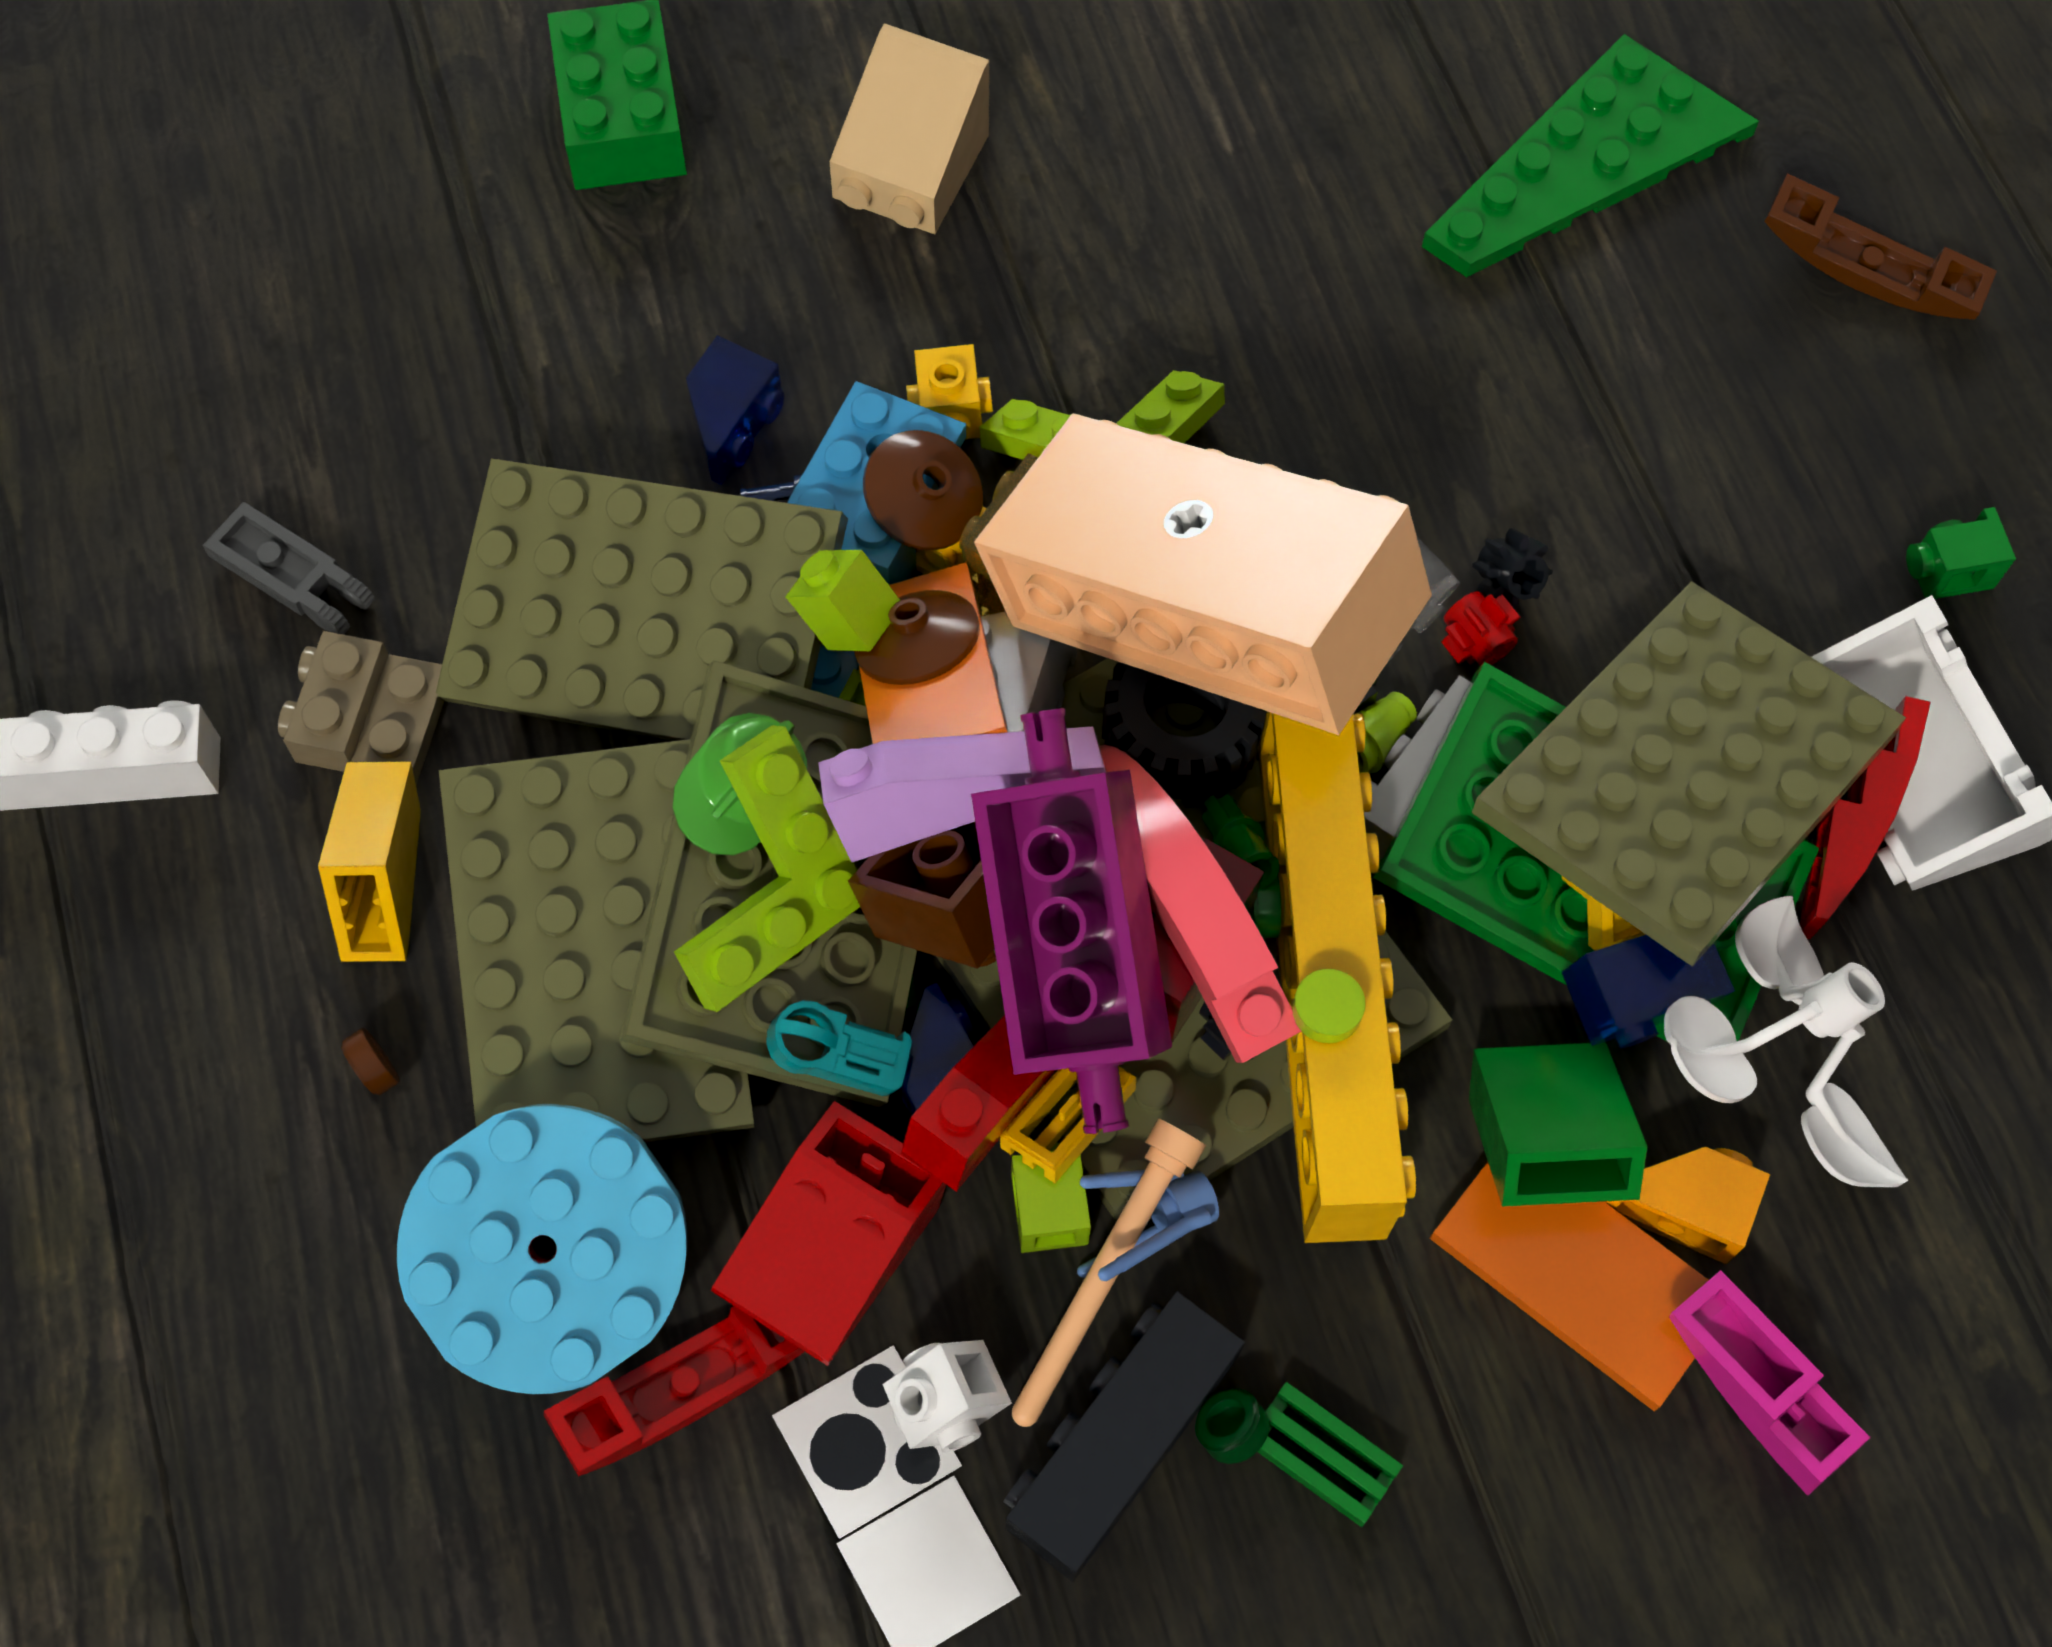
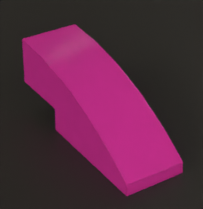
M1721 1270L1670 1314V1320L1718 1391L1773 1459L1807 1496L1870 1439L1868 1434L1818 1384L1824 1375Z

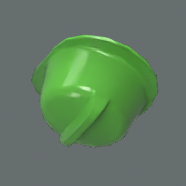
M746 713L730 717L714 730L685 766L674 786L672 808L677 824L693 845L711 854L733 856L752 850L761 842L720 760L771 725L787 728L807 768V759L800 741L793 734L795 728L793 723L789 720L780 723L769 716Z

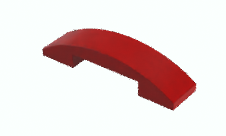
M733 1306L730 1309L728 1318L612 1382L608 1376L544 1410V1417L579 1477L636 1453L697 1421L760 1383L805 1351Z

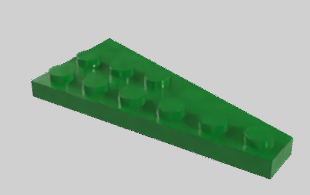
M1623 34L1425 232L1421 247L1467 278L1523 250L1526 242L1548 231H1551L1554 235L1570 227L1574 218L1590 210L1598 213L1667 179L1669 171L1691 160L1697 164L1713 156L1716 148L1732 140L1739 143L1753 136L1759 121L1629 36Z

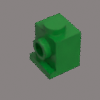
M1995 507L1983 509L1973 522L1962 523L1961 520H1948L1935 525L1927 532L1922 542L1910 544L1906 552V564L1913 579L1918 580L1924 597L1927 598L1932 595L1934 599L1994 589L2016 560Z

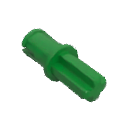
M1229 794L1219 799L1214 795L1208 797L1204 802L1207 810L1202 815V819L1214 836L1213 843L1264 871L1260 888L1271 884L1279 873V861L1264 843V831L1259 822L1251 816H1246L1234 797Z

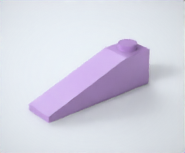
M1093 726L1066 728L1073 771L1080 770L1081 776L1106 772ZM1024 731L881 741L860 749H849L833 758L818 762L823 803L851 862L975 822L972 793L1025 785L1024 779L1031 777Z

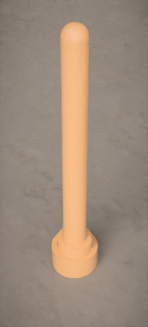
M1160 1118L1156 1121L1145 1141L1146 1144L1150 1145L1144 1157L1150 1161L1013 1405L1012 1418L1019 1426L1029 1427L1037 1422L1118 1277L1117 1275L1108 1281H1101L1098 1277V1271L1117 1257L1134 1248L1173 1176L1181 1178L1186 1167L1193 1170L1206 1147L1198 1139Z

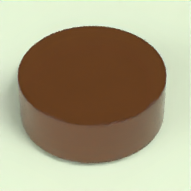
M360 1028L342 1040L341 1049L356 1075L372 1094L380 1096L400 1083V1078L389 1058L365 1028Z

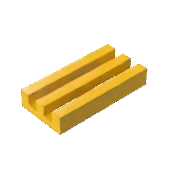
M1118 1066L1123 1101L1125 1103L1136 1090V1076ZM1069 1068L1058 1069L1000 1135V1147L1002 1150L1010 1155L1015 1151L1022 1155V1162L1032 1169L1037 1165L1044 1169V1177L1055 1184L1097 1136V1134L1084 1133V1118H1082L1053 1152L1050 1151L1083 1113L1080 1092L1078 1091L1061 1107L1058 1115L1035 1141L1028 1137L1078 1080L1077 1073L1070 1072Z

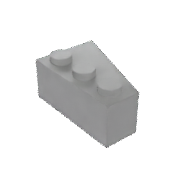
M1006 611L982 616V623L1008 732L1024 731L1020 715L1033 712L1039 713V711L1062 707L1065 697L1063 683L1068 667H1074L1077 649L1076 647L1013 627Z

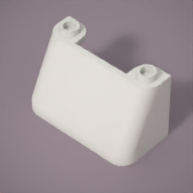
M1932 595L1812 656L1816 661L1894 710L1905 696L1931 702L1917 763L1897 815L1884 837L1887 846L1876 851L1894 886L1906 880L1912 891L2036 848L2052 840V802L2042 785L2036 787L2034 775L2028 765H2024L1968 668L1966 658L1960 647L1956 646L1949 631L1944 628L1948 626V622Z

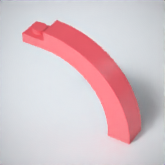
M1109 745L1099 746L1106 772L1130 770L1151 909L1190 972L1236 1063H1244L1302 1032L1295 1023L1293 1010L1273 972L1278 966L1246 907L1207 845L1171 797L1139 763L1116 747Z

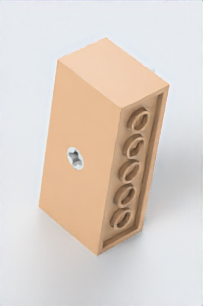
M1074 413L1071 414L974 541L1013 627L1337 735L1341 733L1432 596L1409 505L1400 503L1389 496L1367 494L1342 487L1330 480L1312 479L1283 471L1271 464H1257L1228 456L1216 449H1202L1173 441L1161 434L1151 435L1119 426L1110 420H1096Z

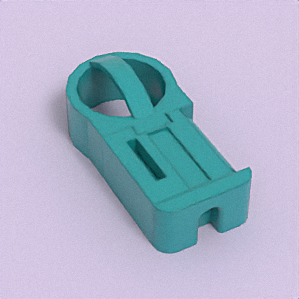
M804 1000L790 1004L772 1020L766 1037V1045L770 1057L780 1068L790 1073L808 1074L880 1096L890 1095L903 1084L912 1045L911 1036L906 1032L895 1038L893 1034L850 1021L845 1024L847 1014L828 1009L818 1002ZM796 1015L807 1016L815 1020L820 1027L800 1021L787 1020L786 1017L790 1018ZM782 1034L796 1035L823 1043L825 1045L824 1051L817 1060H801L793 1056L785 1047Z

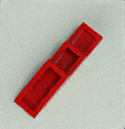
M1908 696L1903 698L1895 708V711L1905 716L1906 719L1896 736L1849 788L1847 801L1839 799L1817 824L1813 845L1819 847V851L1808 875L1800 919V927L1807 939H1811L1829 920L1864 874L1893 823L1918 760L1931 704L1930 701Z

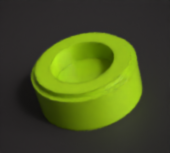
M1321 969L1312 972L1301 981L1297 988L1292 1005L1295 1023L1307 1037L1321 1043H1337L1349 1038L1359 1027L1365 1011V996L1362 988L1354 978L1339 970Z

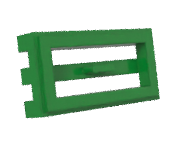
M1285 1382L1276 1398L1266 1410L1270 1425L1269 1432L1273 1427L1358 1487L1366 1495L1361 1503L1268 1436L1258 1453L1362 1528L1403 1465L1288 1382ZM1286 1407L1380 1474L1377 1479L1371 1477L1283 1413Z

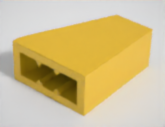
M411 762L346 763L318 864L341 962L406 961L421 813Z

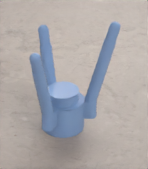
M1145 1170L1084 1175L1080 1179V1185L1084 1189L1136 1186ZM1198 1170L1186 1175L1183 1173L1181 1178L1173 1176L1151 1216L1155 1225L1142 1232L1134 1248L1102 1267L1098 1271L1099 1279L1101 1281H1108L1187 1233L1217 1221L1219 1217L1218 1201L1208 1178ZM1096 1257L1078 1267L1077 1274L1080 1277H1086Z

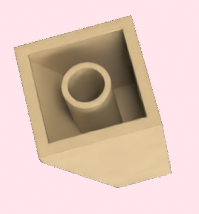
M884 23L879 31L829 161L832 197L842 201L851 208L865 209L893 219L901 226L918 228L936 234L989 136V60Z

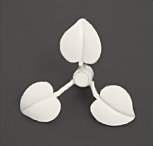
M1793 896L1776 898L1759 905L1749 912L1737 926L1735 943L1738 954L1745 968L1756 982L1769 989H1779L1780 996L1785 1001H1793L1798 1004L1799 1010L1746 1039L1736 1041V1036L1730 1022L1716 1006L1696 996L1679 998L1668 1007L1664 1017L1665 1037L1671 1045V1052L1677 1066L1686 1080L1704 1096L1721 1103H1735L1752 1094L1757 1086L1756 1074L1743 1053L1763 1045L1802 1023L1817 1037L1841 1036L1806 1090V1098L1812 1107L1805 1110L1801 1115L1804 1135L1818 1161L1838 1180L1859 1187H1898L1908 1179H1906L1863 1111L1843 1089L1833 1083H1827L1852 1043L1865 1035V1030L1860 1023L1884 1007L1885 997L1879 982L1865 967L1852 962L1836 972L1828 973L1824 976L1816 954L1799 925Z

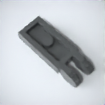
M242 502L202 545L210 558L300 616L305 613L318 626L332 633L344 635L350 628V624L339 610L329 606L319 598L329 585L342 598L358 606L360 609H367L375 600V596L368 587L341 569L334 558L245 502Z

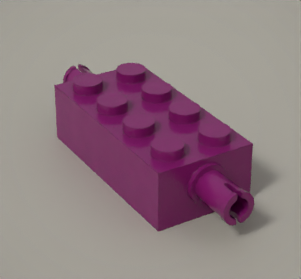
M1065 708L1020 715L1024 727L1031 777L1024 779L1025 785L972 793L971 797L1014 1075L1069 1068L1070 1072H1076L1084 1118V1133L1097 1134L1099 1129L1102 1128L1103 1133L1129 1127L1125 1114L1118 1065L1124 1064L1126 1061L1152 1058L1172 1048L1130 770L1081 776L1080 770L1073 771L1065 723L1066 711Z

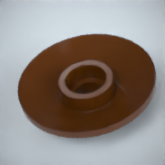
M909 430L894 434L884 440L874 450L864 470L863 493L870 514L886 534L908 547L920 550H939L952 546L962 540L973 529L980 516L983 504V491L979 474L967 454L955 443L939 434L923 430ZM923 474L931 477L937 483L939 490L927 487L923 481Z
M925 590L909 593L898 597L901 601L891 607L888 614L891 623L871 651H854V654L862 671L877 681L896 685L927 681L946 673L966 658L977 642L980 631L979 619L972 604L958 594L942 590Z

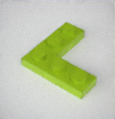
M1173 370L1116 424L1151 435L1161 434L1173 441L1185 443L1225 405L1224 384L1201 378L1193 372ZM1011 399L979 427L981 448L1035 463L1071 415L1036 406V404L1030 401Z
M771 725L720 760L778 877L674 951L701 1004L705 1009L711 1011H720L860 907L848 882L857 871L854 862H851L827 813L823 800L785 726Z

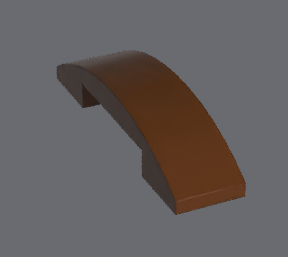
M1787 173L1764 222L1790 249L1830 277L1857 291L1899 307L1958 319L1975 320L1980 314L1997 270L1945 246L1935 259L1834 213L1833 211L1840 197Z

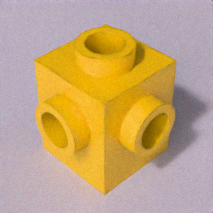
M974 344L914 350L917 384L906 385L907 401L966 423L965 439L980 438L981 414L991 413L993 409L989 376L977 378Z

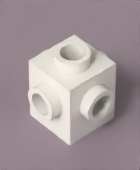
M984 1340L932 1343L923 1346L904 1358L905 1369L882 1384L893 1408L895 1423L904 1434L910 1449L940 1445L942 1452L946 1453L965 1447L981 1436L979 1425L1012 1404Z

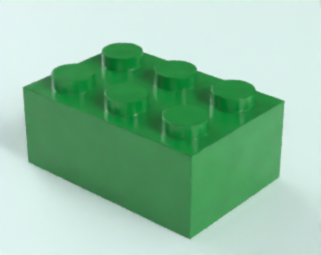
M645 0L547 13L565 147L575 190L687 175L659 0Z

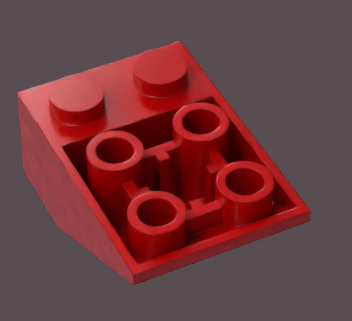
M834 1101L796 1150L719 1274L711 1291L828 1366L938 1211L946 1184L901 1151L903 1147L902 1142Z

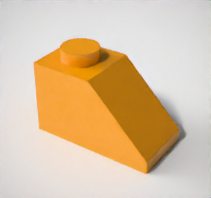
M1705 1146L1645 1168L1639 1200L1604 1202L1635 1225L1727 1264L1746 1245L1770 1174L1752 1167V1161L1739 1152L1726 1148L1713 1150Z

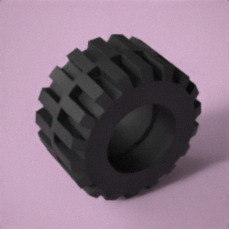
M1117 662L1113 668L1112 680H1108L1105 691L1102 739H1105L1104 745L1116 747L1139 763L1158 782L1172 800L1173 798L1184 799L1186 808L1200 806L1201 796L1207 795L1210 797L1214 795L1219 799L1225 795L1227 784L1236 789L1245 780L1246 770L1252 769L1257 757L1266 712L1262 709ZM1188 703L1206 711L1214 719L1217 726L1202 735L1193 737L1177 736L1159 728L1151 720L1149 714L1165 704Z

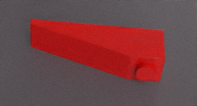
M1004 1015L950 1070L911 1116L901 1151L957 1192L998 1142L1000 1135L1034 1098L1056 1070L1014 1075Z

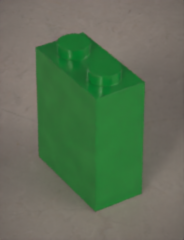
M1606 1042L1474 1049L1469 1104L1502 1207L1640 1199L1648 1146Z

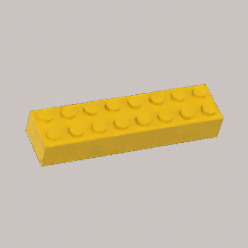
M1267 711L1258 751L1267 847L1273 856H1276L1280 867L1278 878L1281 892V930L1279 938H1276L1280 986L1292 1008L1297 988L1307 975L1321 969H1335L1345 972L1354 978L1362 988L1365 996V1011L1357 1030L1349 1038L1337 1043H1321L1300 1032L1286 1040L1304 1243L1386 1240L1397 1219L1404 1217L1407 1199L1415 1197L1416 1174L1412 1156H1402L1399 1131L1406 1130L1408 1126V1103L1405 1089L1394 1088L1392 1064H1399L1401 1042L1397 1022L1387 1023L1385 999H1391L1393 995V970L1390 958H1380L1377 935L1385 934L1386 908L1383 895H1373L1371 873L1378 872L1379 846L1376 833H1366L1364 812H1370L1372 807V784L1370 774L1368 772L1359 773L1357 753L1364 752L1365 749L1364 717L1362 713H1353L1341 733L1337 735Z

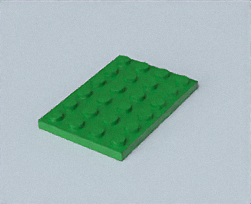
M1484 662L1475 672L1378 867V872L1375 873L1373 878L1666 1042L1664 1032L1665 1013L1672 1003L1685 996L1700 997L1716 1006L1730 1022L1736 1036V1041H1739L1762 985L1753 979L1740 959L1735 943L1737 926L1749 912L1767 901L1784 896H1793L1795 906L1817 856L1819 847L1803 840L1693 967L1655 940L1602 957L1588 945L1587 899L1564 882L1559 873L1472 813L1477 797L1566 708L1546 695Z

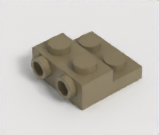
M323 631L317 647L307 646L301 654L298 665V677L300 682L304 684L298 701L288 700L281 709L278 720L279 735L284 738L283 741L296 763L344 772L347 762H411L417 785L444 701L436 693L442 664L388 654L383 642Z

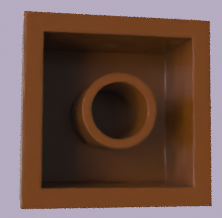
M975 822L870 856L848 880L875 937L976 969L988 966L996 961Z

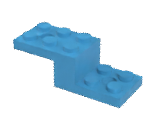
M855 381L787 503L842 511L848 518L841 550H863L885 581L891 585L913 578L917 563L916 549L901 544L886 534L870 514L863 493V475L869 455L890 436L909 430H923L939 434L961 448L966 438V423ZM923 474V481L926 486L933 490H938L937 483L931 477ZM821 644L811 690L839 698L853 669L860 671L854 651L827 650Z

